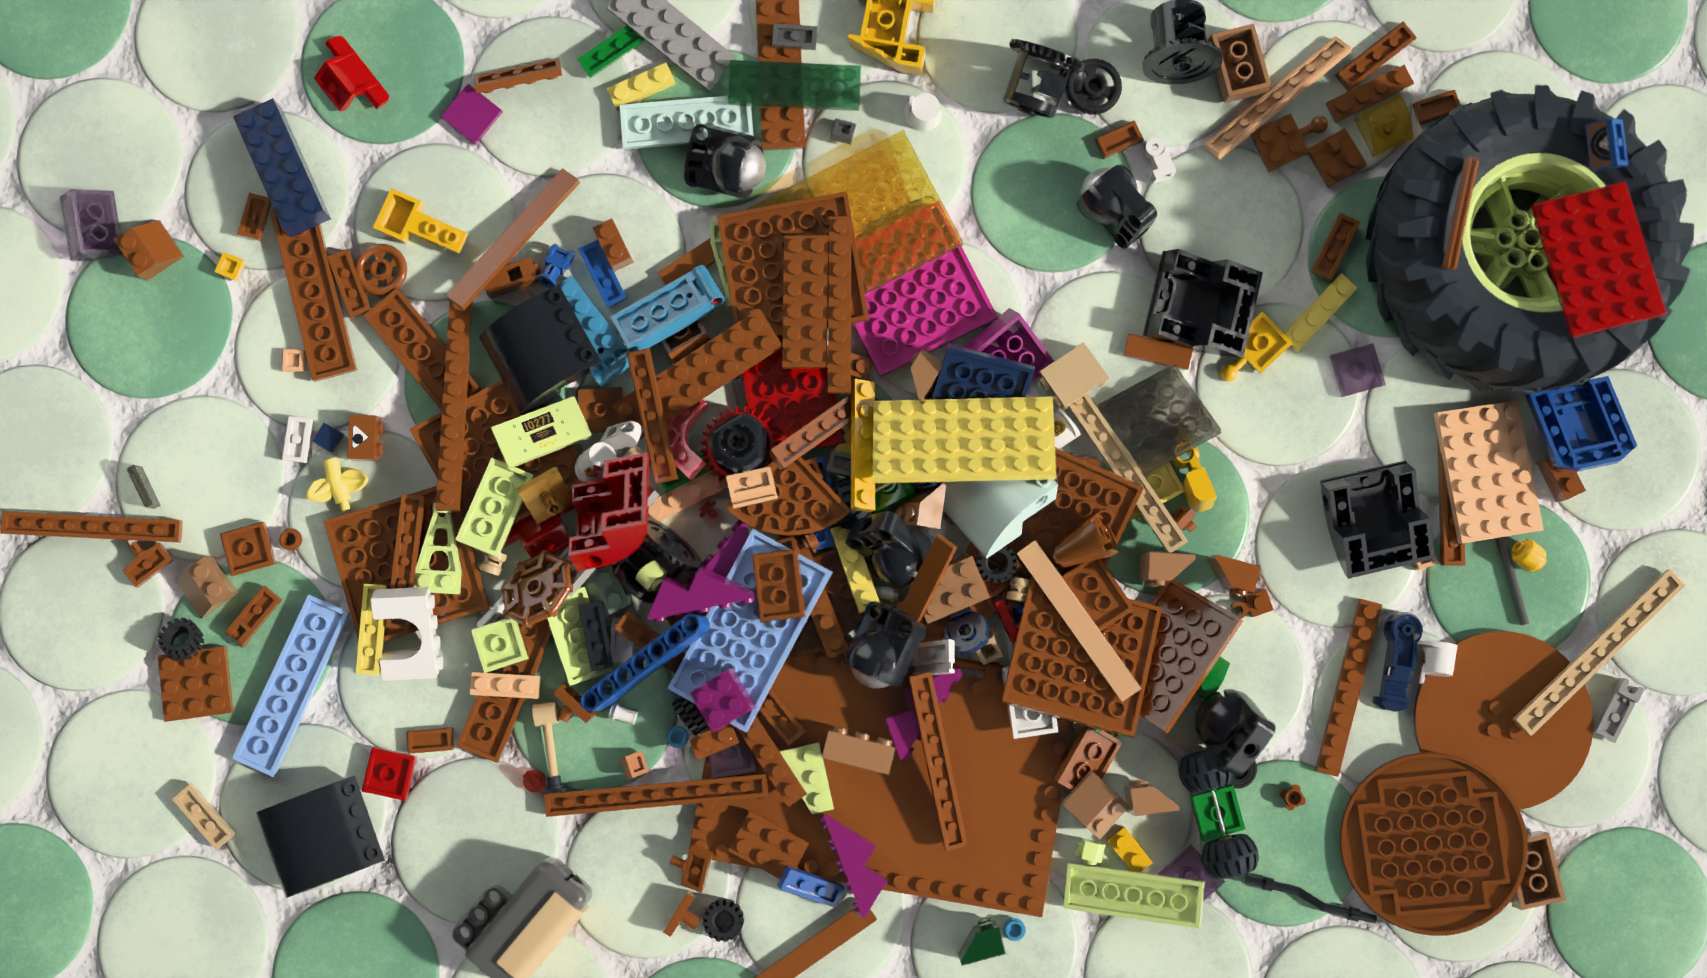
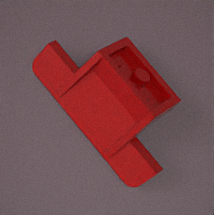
M336 36L326 41L325 45L334 55V58L324 62L315 75L314 80L339 111H345L354 98L362 94L368 98L376 110L389 101V94L346 39L342 36Z
M574 505L538 525L532 515L512 525L503 548L520 539L531 558L541 554L542 551L548 550L554 555L567 548L571 535L562 523L560 516L575 508Z

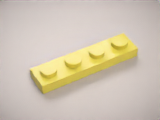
M1342 273L1284 333L1293 342L1291 347L1296 352L1303 347L1357 289Z
M838 526L830 530L859 614L865 612L868 603L880 601L864 557L856 550L848 547L845 542L850 529H842Z
M364 584L356 674L380 675L381 673L380 659L383 651L385 619H373L371 597L375 590L388 589L387 585Z

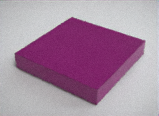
M467 84L442 114L441 118L476 145L503 111L481 93H476L475 88Z

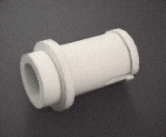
M876 586L875 590L879 599L891 600V603L898 601L899 588Z
M618 703L617 705L612 704L609 713L612 721L616 719L635 725L638 711L620 707Z

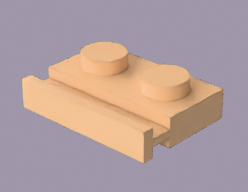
M770 466L726 476L733 509L778 499Z

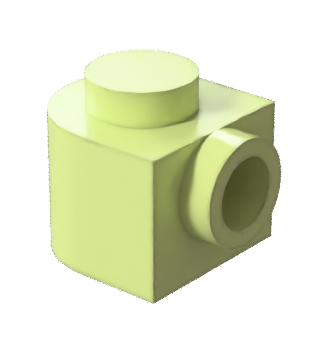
M654 560L645 565L637 573L635 579L648 592L657 591L660 589L663 580L667 577V571Z
M1082 838L1081 843L1076 845L1075 856L1084 859L1083 863L1096 866L1097 862H1102L1105 844Z

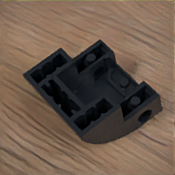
M1180 249L1162 251L1143 335L1155 340L1193 348L1194 351L1229 357H1244L1263 272L1229 259L1210 261Z
M560 285L548 289L512 308L489 325L479 336L482 345L520 414L560 396L562 387L599 370L601 363L598 354Z
M1406 460L1320 480L1329 534L1339 563L1348 579L1435 559L1431 520L1420 509L1416 470Z
M355 775L256 812L285 898L385 861Z

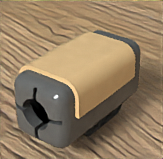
M555 857L547 858L533 869L513 894L501 885H494L485 890L454 927L452 932L453 939L466 950V957L488 977L530 978L589 908L587 903L592 897V889L577 874L574 875L573 871L562 861ZM491 891H496L499 894L498 902H493L490 899ZM476 909L483 910L485 914L483 920H479L475 916ZM462 926L469 929L470 934L468 938L461 935L460 929Z

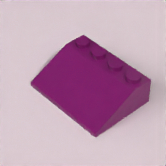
M1010 308L964 346V348L1035 366L1031 382L1039 376L1042 369L1054 362L1020 313Z

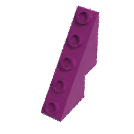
M739 519L732 526L731 530L733 533L727 539L724 536L717 544L718 551L714 555L710 553L702 562L703 568L727 578L730 569L733 567L749 537L747 524ZM695 571L687 580L690 583V586L693 583L697 571Z
M701 567L697 571L691 586L667 576L663 580L647 619H653V622H660L666 620V616L675 615V618L688 615L690 611L697 610V613L709 611L710 607L719 606L720 609L732 606V603L738 601L741 604H747L754 601L756 591Z
M959 667L953 669L954 673L932 677L938 704L940 701L945 703L951 693L948 690L953 682L957 684L962 677L963 672ZM910 686L903 687L910 709L885 718L900 760L903 758L908 759L914 750L911 747L916 739L921 740Z
M824 813L823 817H820V821L824 831L829 829L832 838H829L828 842L832 852L837 850L840 859L836 860L840 873L845 872L848 881L844 883L848 894L853 893L856 902L852 903L857 916L862 915L865 918L887 882V878L865 865L876 845Z

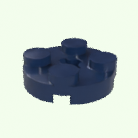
M963 609L954 613L949 619L948 626H945L944 629L945 640H954V650L960 655L972 654L989 642V625L987 620L980 613L971 609ZM968 627L971 630L970 634L968 636H962V633L965 632V628Z

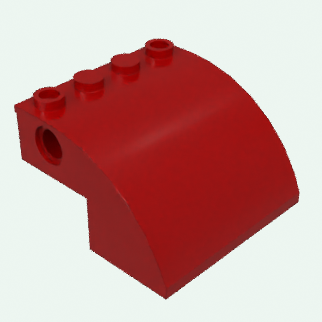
M647 452L604 460V479L572 484L571 502L577 511V533L575 537H570L569 557L575 565L576 571L598 568L618 562L632 554L643 542L648 527L649 455Z

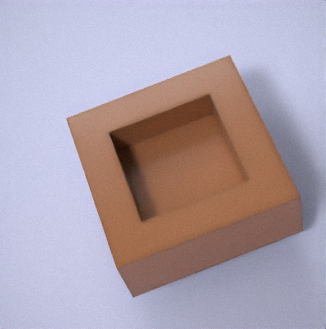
M642 751L620 758L627 779L649 772Z

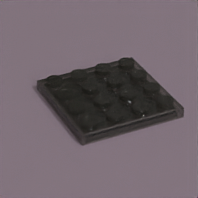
M1176 364L1164 368L1098 404V409L1143 476L1221 434V428Z

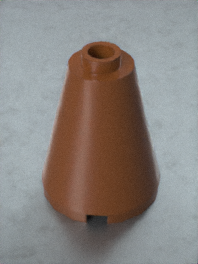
M1100 514L1092 515L1054 548L1053 558L1055 562L1063 567H1069L1117 554L1118 550H1114V548L1118 544L1108 523L1103 525L1100 521L1103 517Z

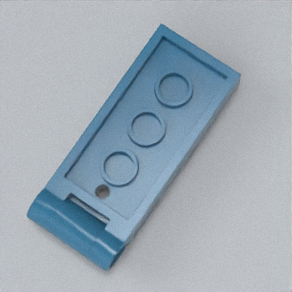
M699 265L689 273L610 317L630 352L650 348L714 312L713 309L720 307L724 303L725 298L706 266Z
M569 276L559 285L601 360L599 370L591 374L603 388L630 367L627 353L630 351L575 279Z

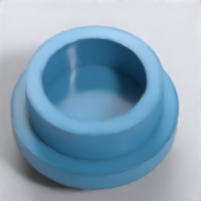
M674 726L669 729L667 742L670 746L682 748L688 743L689 733L684 727Z
M1010 918L1004 923L1003 933L1007 939L1018 941L1025 935L1026 928L1020 919Z

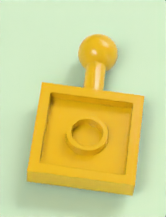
M1262 311L1252 320L1244 357L1238 358L1232 365L1223 366L1220 370V376L1226 382L1234 381L1237 378L1238 370L1247 362L1261 374L1293 342Z

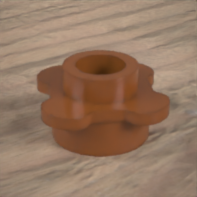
M814 533L804 534V537L801 538L806 549L809 550L811 548L816 553L815 548L819 547L820 544Z
M1297 784L1292 785L1287 790L1283 789L1280 791V797L1284 799L1285 808L1290 811L1294 807L1306 803V798L1303 797L1300 791L1301 788Z

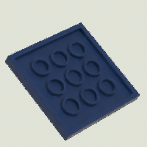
M948 343L930 400L1026 397L1035 366Z

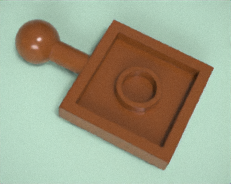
M1290 113L1254 131L1251 137L1267 171H1273L1309 154L1303 137L1312 132L1323 133L1326 131L1328 120L1324 116H1316L1309 125L1298 129Z

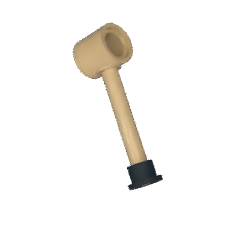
M555 701L533 704L532 713L535 727L543 726L549 771L546 789L564 787V784L561 783V775H558L552 725L559 723L557 703Z

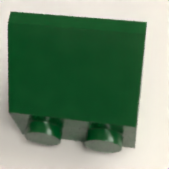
M990 918L978 921V925L973 926L958 952L961 966L1006 954L996 921H991Z

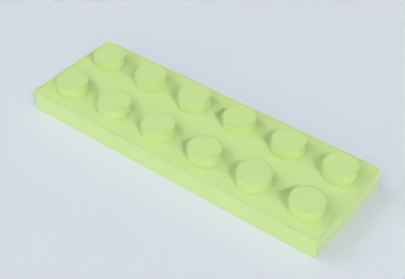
M1069 862L1063 909L1200 929L1205 881Z

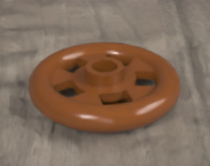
M371 245L363 250L356 260L355 268L362 287L373 295H388L396 288L399 289L406 279L407 263L405 257L397 248L391 245ZM386 253L393 256L391 262L383 259ZM374 254L377 260L373 261L370 265L367 259ZM385 267V272L380 274L378 272L379 268ZM393 267L399 269L397 277L391 276ZM370 270L373 278L367 281L364 272ZM378 280H387V286L378 287Z

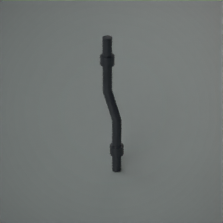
M1246 875L1245 877L1246 884L1258 886L1262 890L1270 892L1276 890L1297 895L1322 912L1347 917L1348 920L1355 922L1361 920L1375 924L1377 921V915L1362 912L1359 908L1355 907L1345 908L1324 903L1298 886L1277 882L1273 878L1265 876L1259 878Z

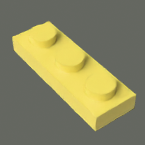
M664 63L607 88L616 110H618L620 105L632 104L676 83L667 63Z

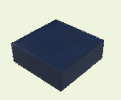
M323 423L312 442L334 453L344 434Z

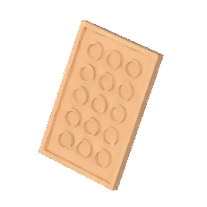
M1519 400L1434 413L1458 544L1543 530Z

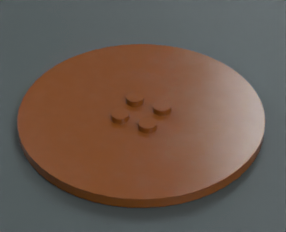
M1485 632L1467 637L1455 643L1457 651L1453 676L1442 677L1425 674L1424 683L1419 685L1416 694L1413 724L1420 753H1445L1479 765L1501 782L1515 800L1519 810L1542 804L1562 792L1581 770L1592 743L1593 709L1585 684L1532 736H1527L1512 719L1570 661L1546 642L1517 632Z
M1422 752L1404 755L1384 763L1367 775L1357 786L1342 816L1339 839L1340 853L1343 866L1353 888L1365 904L1387 922L1410 932L1431 936H1447L1460 934L1482 926L1498 915L1510 903L1525 874L1528 860V838L1523 817L1515 800L1491 773L1469 760L1454 755Z

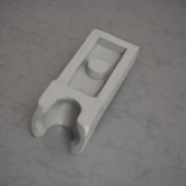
M1619 678L1615 682L1611 690L1612 694L1593 729L1594 733L1613 743H1616L1635 704L1639 702L1644 692L1643 687H1632L1628 692L1629 680L1626 678Z

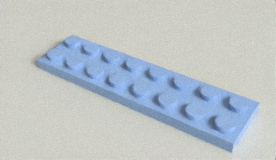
M308 594L232 759L272 777L276 775L350 616L349 611Z

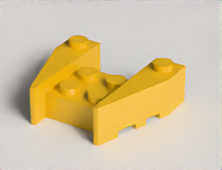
M858 0L867 2L861 35L848 34L849 45L899 72L921 76L925 60V46L905 43L911 10L934 13L936 0Z

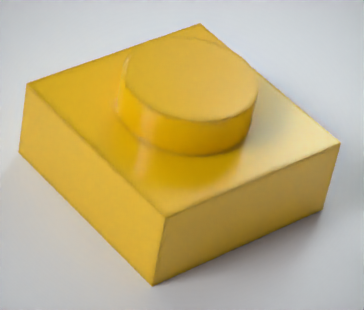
M223 252L214 272L238 281L246 261Z

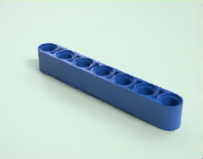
M696 614L684 616L586 691L581 697L583 709L586 711H603L706 634L710 627L708 618ZM695 620H697V628H696V629H694V622H695ZM678 633L680 634V641H679V642L677 641V635H678ZM661 646L663 647V654H662V655L660 654V648H661ZM644 659H646V667H645V668H644V665H643ZM628 672H629V674H630L629 680H627V673H628ZM611 685L613 686V691H612V693H611V691H610Z

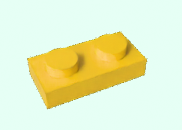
M1124 826L1106 840L1130 871L1142 872L1153 863Z

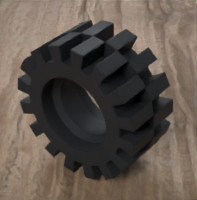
M1007 545L994 553L1002 555L1005 559V567L998 572L992 571L988 567V559L990 557L986 559L979 552L976 564L980 575L985 580L993 583H1002L1009 580L1015 573L1017 558L1013 550Z
M175 618L173 624L169 621L167 622L169 625L167 628L164 626L161 628L164 633L158 634L160 638L158 640L159 647L174 661L179 659L180 662L185 661L184 657L190 660L192 659L191 654L196 656L198 654L196 650H201L203 647L200 643H204L202 637L204 635L190 619L181 618L180 621L178 618ZM183 633L189 635L184 644L174 646L173 642L177 636Z
M682 696L672 703L673 709L693 735L696 736L708 727L696 704Z
M718 899L714 903L712 902L706 909L703 916V926L711 939L714 938L718 942H728L730 939H735L741 932L744 924V913L741 911L740 906L734 903L735 901ZM719 912L729 913L732 917L731 926L726 929L719 928L715 923V916Z

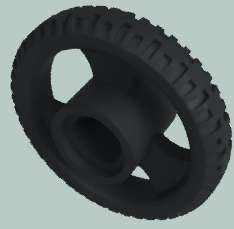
M1090 58L1083 60L1082 62L1086 65L1084 72L1087 77L1084 80L1081 91L1075 92L1073 90V82L1078 72H1070L1065 86L1067 98L1072 106L1082 113L1089 115L1105 113L1113 108L1120 98L1122 91L1120 75L1114 66L1102 59ZM1098 68L1105 70L1111 76L1114 83L1113 86H1106L1105 78L1101 74L1096 73ZM1095 83L1099 89L1091 90L1088 84ZM1101 95L1105 96L1108 102L1100 106L1085 104L1086 99L1097 100Z

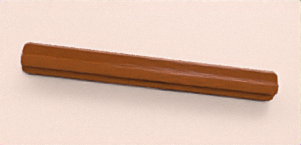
M1467 157L1464 161L1443 261V268L1447 270L1456 269L1479 163V160L1473 157Z

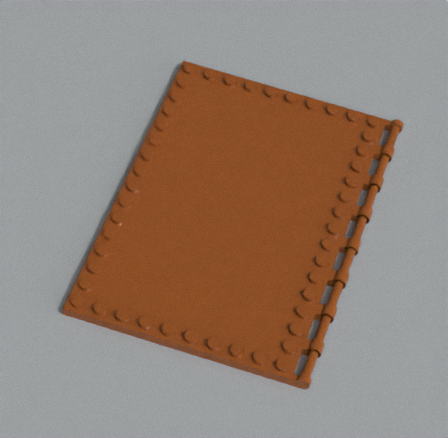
M845 639L847 646H849L853 640ZM822 650L810 655L787 657L771 689L806 732L788 746L760 710L756 716L779 751L819 742L823 755L829 729L834 730V726L845 728L847 733L856 735V731L869 734V739L876 741L878 737L889 739L892 741L891 745L895 746L885 718L910 709L903 687L909 686L908 675H912L915 672V666H909L906 678L899 687L889 685L876 689L867 687L856 679L851 666L845 662V654L828 660L826 652ZM954 655L952 669L955 666L984 671L983 678L962 675L957 684L953 682L948 690L951 693L945 703L940 701L938 704L968 846L950 851L944 850L921 740L916 739L911 746L914 750L908 759L903 758L900 760L895 747L889 775L823 758L834 806L832 810L812 814L803 798L788 807L768 775L769 797L697 803L690 847L695 845L713 852L711 860L758 868L728 851L751 810L809 842L796 869L835 882L844 883L848 879L845 872L840 873L836 860L840 859L837 850L832 852L828 839L832 838L829 829L824 831L820 821V817H823L824 813L876 845L865 865L887 878V882L882 890L1042 917L1063 785L1053 779L1069 753L1074 722L1057 718L1058 732L1014 739L1007 704L1001 703L1004 683L1003 681H997L998 674L1002 675L1001 668L1007 666H1001L997 662L983 665L982 662L956 658V655ZM732 725L739 743L705 757L702 779L766 774L737 727Z

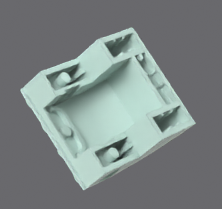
M1054 479L945 482L946 490L943 510L987 559L1022 535V522L1056 499L1058 484Z

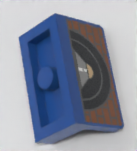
M1611 118L1585 126L1591 170L1628 166L1622 119Z

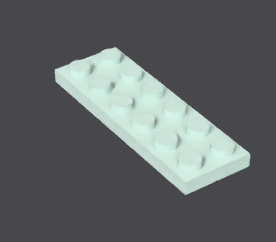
M750 94L620 105L624 150L689 144L693 128L698 124L712 123L718 127L754 136ZM706 129L703 130V136L705 137V139L708 136V132Z

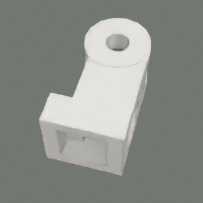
M1156 137L1149 139L1143 153L1153 167L1150 178L1152 183L1155 184L1174 176L1176 169L1164 142Z
M634 421L619 423L607 427L600 442L609 444L614 449L616 455H619L624 447L632 448L637 445L643 433V428Z

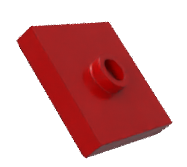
M372 747L361 792L406 801L417 756Z

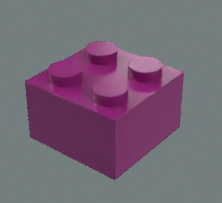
M734 668L724 671L690 692L712 732L719 731L757 708Z

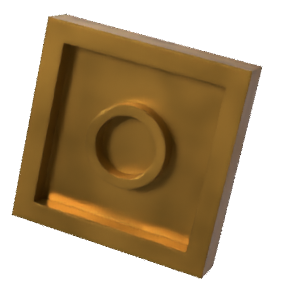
M556 466L516 488L537 525L573 505L571 502L572 494Z

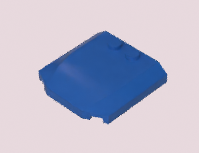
M1609 376L1590 379L1584 384L1525 395L1552 465L1555 467L1579 472L1617 464L1638 446Z

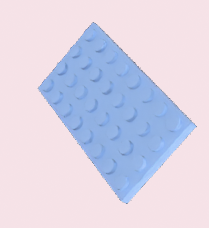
M752 529L727 579L756 591L752 554L790 550V548ZM798 553L806 617L760 622L757 593L754 595V601L747 604H741L738 601L732 603V606L727 608L711 607L706 615L710 623L709 630L690 645L668 689L696 704L690 692L724 671L734 668L757 708L730 724L744 732H748L827 584L832 571Z

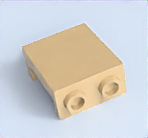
M1083 342L1042 369L1038 381L1045 391L1048 389L1053 395L1055 406L1057 408L1061 407L1065 411L1071 404L1098 386L1102 387L1108 383L1109 376Z

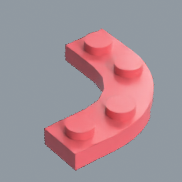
M703 399L667 422L675 465L691 480L706 465L691 449L688 441L690 428L709 407Z

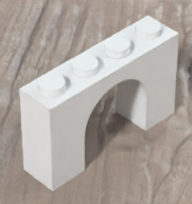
M430 587L375 590L371 597L373 619L401 618L408 620L419 629L422 636V643L413 649L384 651L380 659L382 680L437 678L439 671L443 669V658L438 653L440 637L436 636L435 629H437L438 621L437 616L433 615L432 608L435 606L434 595L430 594Z

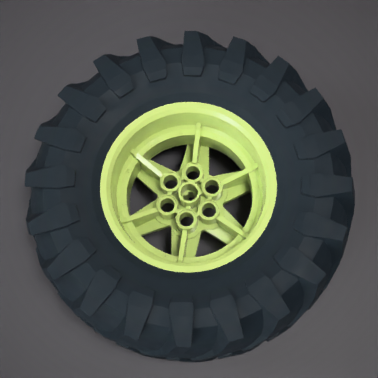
M1535 85V94H1512L1500 89L1491 92V98L1474 104L1468 103L1456 107L1436 123L1430 125L1405 149L1389 169L1379 188L1377 200L1368 219L1366 239L1371 241L1366 258L1368 282H1377V306L1384 322L1392 319L1396 321L1401 343L1412 356L1421 351L1429 358L1437 374L1448 380H1451L1453 375L1456 374L1470 382L1478 391L1492 393L1494 388H1501L1509 392L1527 395L1550 389H1561L1600 375L1632 356L1659 331L1672 313L1669 306L1681 294L1688 279L1690 269L1681 264L1693 242L1694 223L1680 222L1682 210L1686 203L1687 189L1683 179L1668 181L1665 175L1666 148L1659 139L1646 146L1636 135V122L1631 113L1623 109L1616 118H1613L1599 110L1594 94L1583 90L1580 91L1578 99L1575 101L1555 95L1548 85ZM1611 118L1622 119L1628 166L1591 170L1585 126ZM1467 157L1477 158L1479 163L1456 269L1447 270L1443 268V261L1464 161ZM1626 181L1667 313L1664 316L1570 338L1556 288L1549 278L1548 262L1538 229L1534 225L1535 219L1532 209L1530 207L1527 212L1519 210L1513 203L1509 190L1523 189L1539 193L1541 196L1534 203L1537 204ZM1484 203L1494 228L1471 229L1475 215ZM1512 218L1518 221V227L1512 224ZM1499 236L1505 238V245L1500 243ZM1474 254L1491 257L1492 260L1484 273L1480 269ZM1509 256L1515 259V265L1509 262ZM1531 258L1537 261L1538 267L1532 265ZM1518 276L1529 298L1514 296L1502 290Z

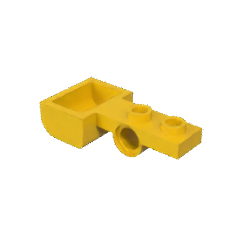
M392 188L390 189L373 226L376 231L407 244L412 233L434 245H440L458 254L460 253L468 236L467 232L421 213L424 207L422 201Z
M1181 420L1176 421L1172 424L1171 431L1178 446L1174 451L1172 461L1176 467L1188 469L1189 472L1182 485L1185 490L1183 493L1192 510L1203 512L1213 507L1217 496L1205 468L1200 465L1198 460L1200 457L1196 445L1192 446L1189 439L1191 438V433L1188 426H1184ZM1184 452L1188 454L1189 459H1180L1178 453Z

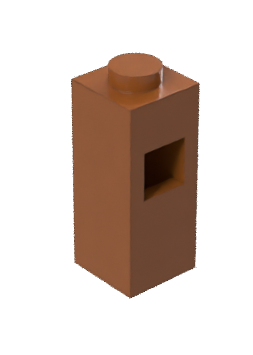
M531 257L505 265L485 287L486 294L492 299L538 283L537 277L539 274H542L538 262L534 263Z

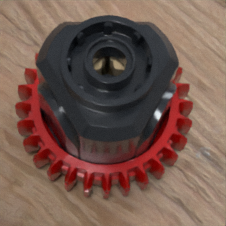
M735 406V412L733 413L727 408V415L725 416L720 411L719 420L712 417L715 423L713 426L706 424L710 431L702 432L707 437V440L700 441L701 444L706 445V448L700 449V452L707 453V456H704L702 460L710 462L706 465V469L714 468L711 473L712 476L720 474L718 477L719 482L729 475L769 466L773 459L768 454V451L782 442L775 440V438L780 436L779 432L773 433V430L777 427L776 424L768 425L771 418L768 417L763 420L764 412L757 416L756 408H753L751 413H749L747 406H744L743 412H740L738 406Z

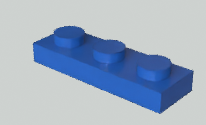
M598 239L579 248L578 250L606 307L610 308L627 300Z
M788 865L777 884L780 890L832 907H836L845 890L841 883Z

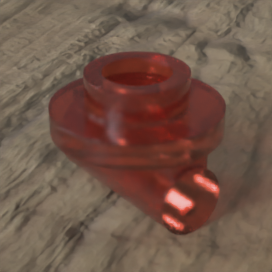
M707 501L699 509L702 512L699 516L703 518L708 514L711 519L716 520L718 513L713 508L717 505V502L713 501L711 503Z
M528 770L522 776L523 785L530 792L538 793L546 784L545 775L539 770Z

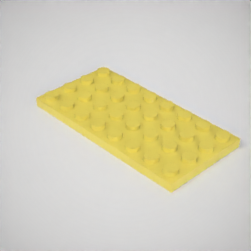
M1053 397L924 400L923 402L919 400L874 401L873 483L1056 479Z

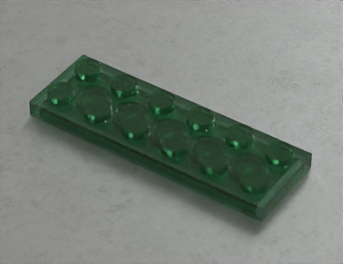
M730 60L728 105L859 111L861 66Z

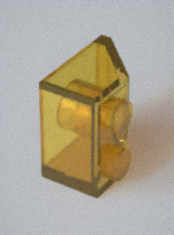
M1401 94L1361 111L1354 118L1373 157L1413 139L1410 112Z

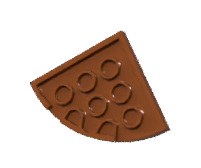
M799 457L781 471L774 461L769 465L778 499L733 509L731 500L724 506L733 516L755 529L786 536L803 535L823 530L837 523L851 512L850 508L802 457Z

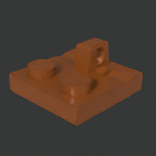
M1346 128L1308 149V156L1328 188L1367 166L1366 161Z

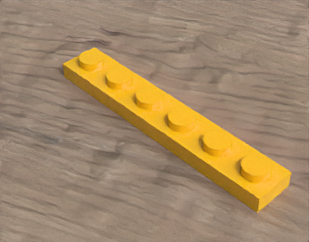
M860 379L851 381V510L872 512L875 510V483H873V406L875 401V382Z

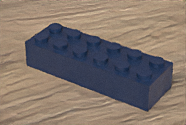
M274 98L233 116L282 229L290 237H294L330 220L331 217L284 112Z

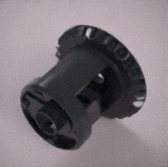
M1169 0L1160 4L1152 11L1150 21L1153 30L1154 49L1148 52V55L1144 57L1142 62L1143 73L1147 78L1162 84H1187L1202 80L1220 68L1223 61L1222 53L1217 45H1212L1211 42L1207 43L1205 7L1195 0Z
M1011 39L1009 43L1010 48L1019 54L1003 97L1004 102L1032 116L1055 117L1070 72L1080 73L1084 71L1086 65L1082 61L1057 50L1024 40ZM1027 59L1047 62L1046 64L1051 69L1060 71L1059 75L1046 70L1038 71L1037 76L1042 79L1041 83L1034 86L1031 90L1032 93L1050 99L1049 103L1015 92L1020 78L1026 81L1029 79V74L1022 72Z
M648 516L647 533L643 542L632 554L618 561L612 568V572L618 583L630 594L643 602L653 604L659 590L648 592L635 579L637 573L645 565L654 560L656 561L663 553L669 563L677 566L671 575L667 572V576L676 579L684 569L692 572L698 571L702 567V560L680 535L662 522Z

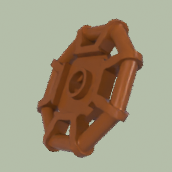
M546 550L526 561H519L507 583L501 587L504 600V617L523 624L525 628H531L533 624L549 617H556L558 615L557 611L568 594L573 592L574 588L571 585V563L569 560L561 559ZM549 563L554 565L551 569L546 568ZM561 573L562 582H557V575ZM520 607L525 608L523 614L517 612ZM542 607L545 608V610L534 614L535 610L540 609Z

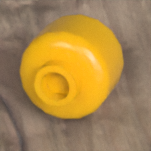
M1531 539L1518 541L1512 548V561L1526 572L1538 571L1546 563V551Z

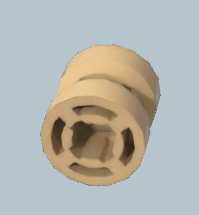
M484 553L485 560L480 564L479 569L500 576L502 573L501 566L506 561L507 555L500 553L497 558ZM488 558H489V559H492V560H495V561H498L499 564H498V563H495V562H492V561H489Z
M1011 577L1009 582L1011 588L1007 592L1006 599L1025 603L1030 580Z

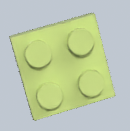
M504 619L471 630L484 673L529 659L516 621Z

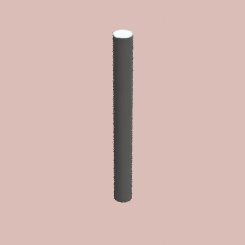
M1506 537L1497 539L1520 625L1529 624Z

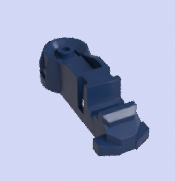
M1397 612L1390 615L1383 626L1384 636L1388 641L1379 697L1373 696L1372 702L1382 710L1397 712L1408 708L1409 702H1407L1406 688H1408V684L1413 683V680L1410 679L1411 671L1415 670L1417 642L1420 641L1423 633V625L1420 619L1409 612Z

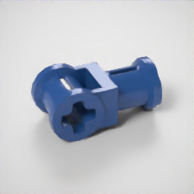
M554 243L545 260V269L542 274L538 275L537 280L547 288L555 287L558 276H563L566 270L570 268L575 252L563 250Z

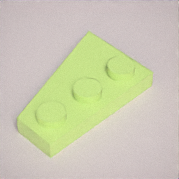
M819 742L780 751L807 793L803 800L810 812L815 814L834 809Z

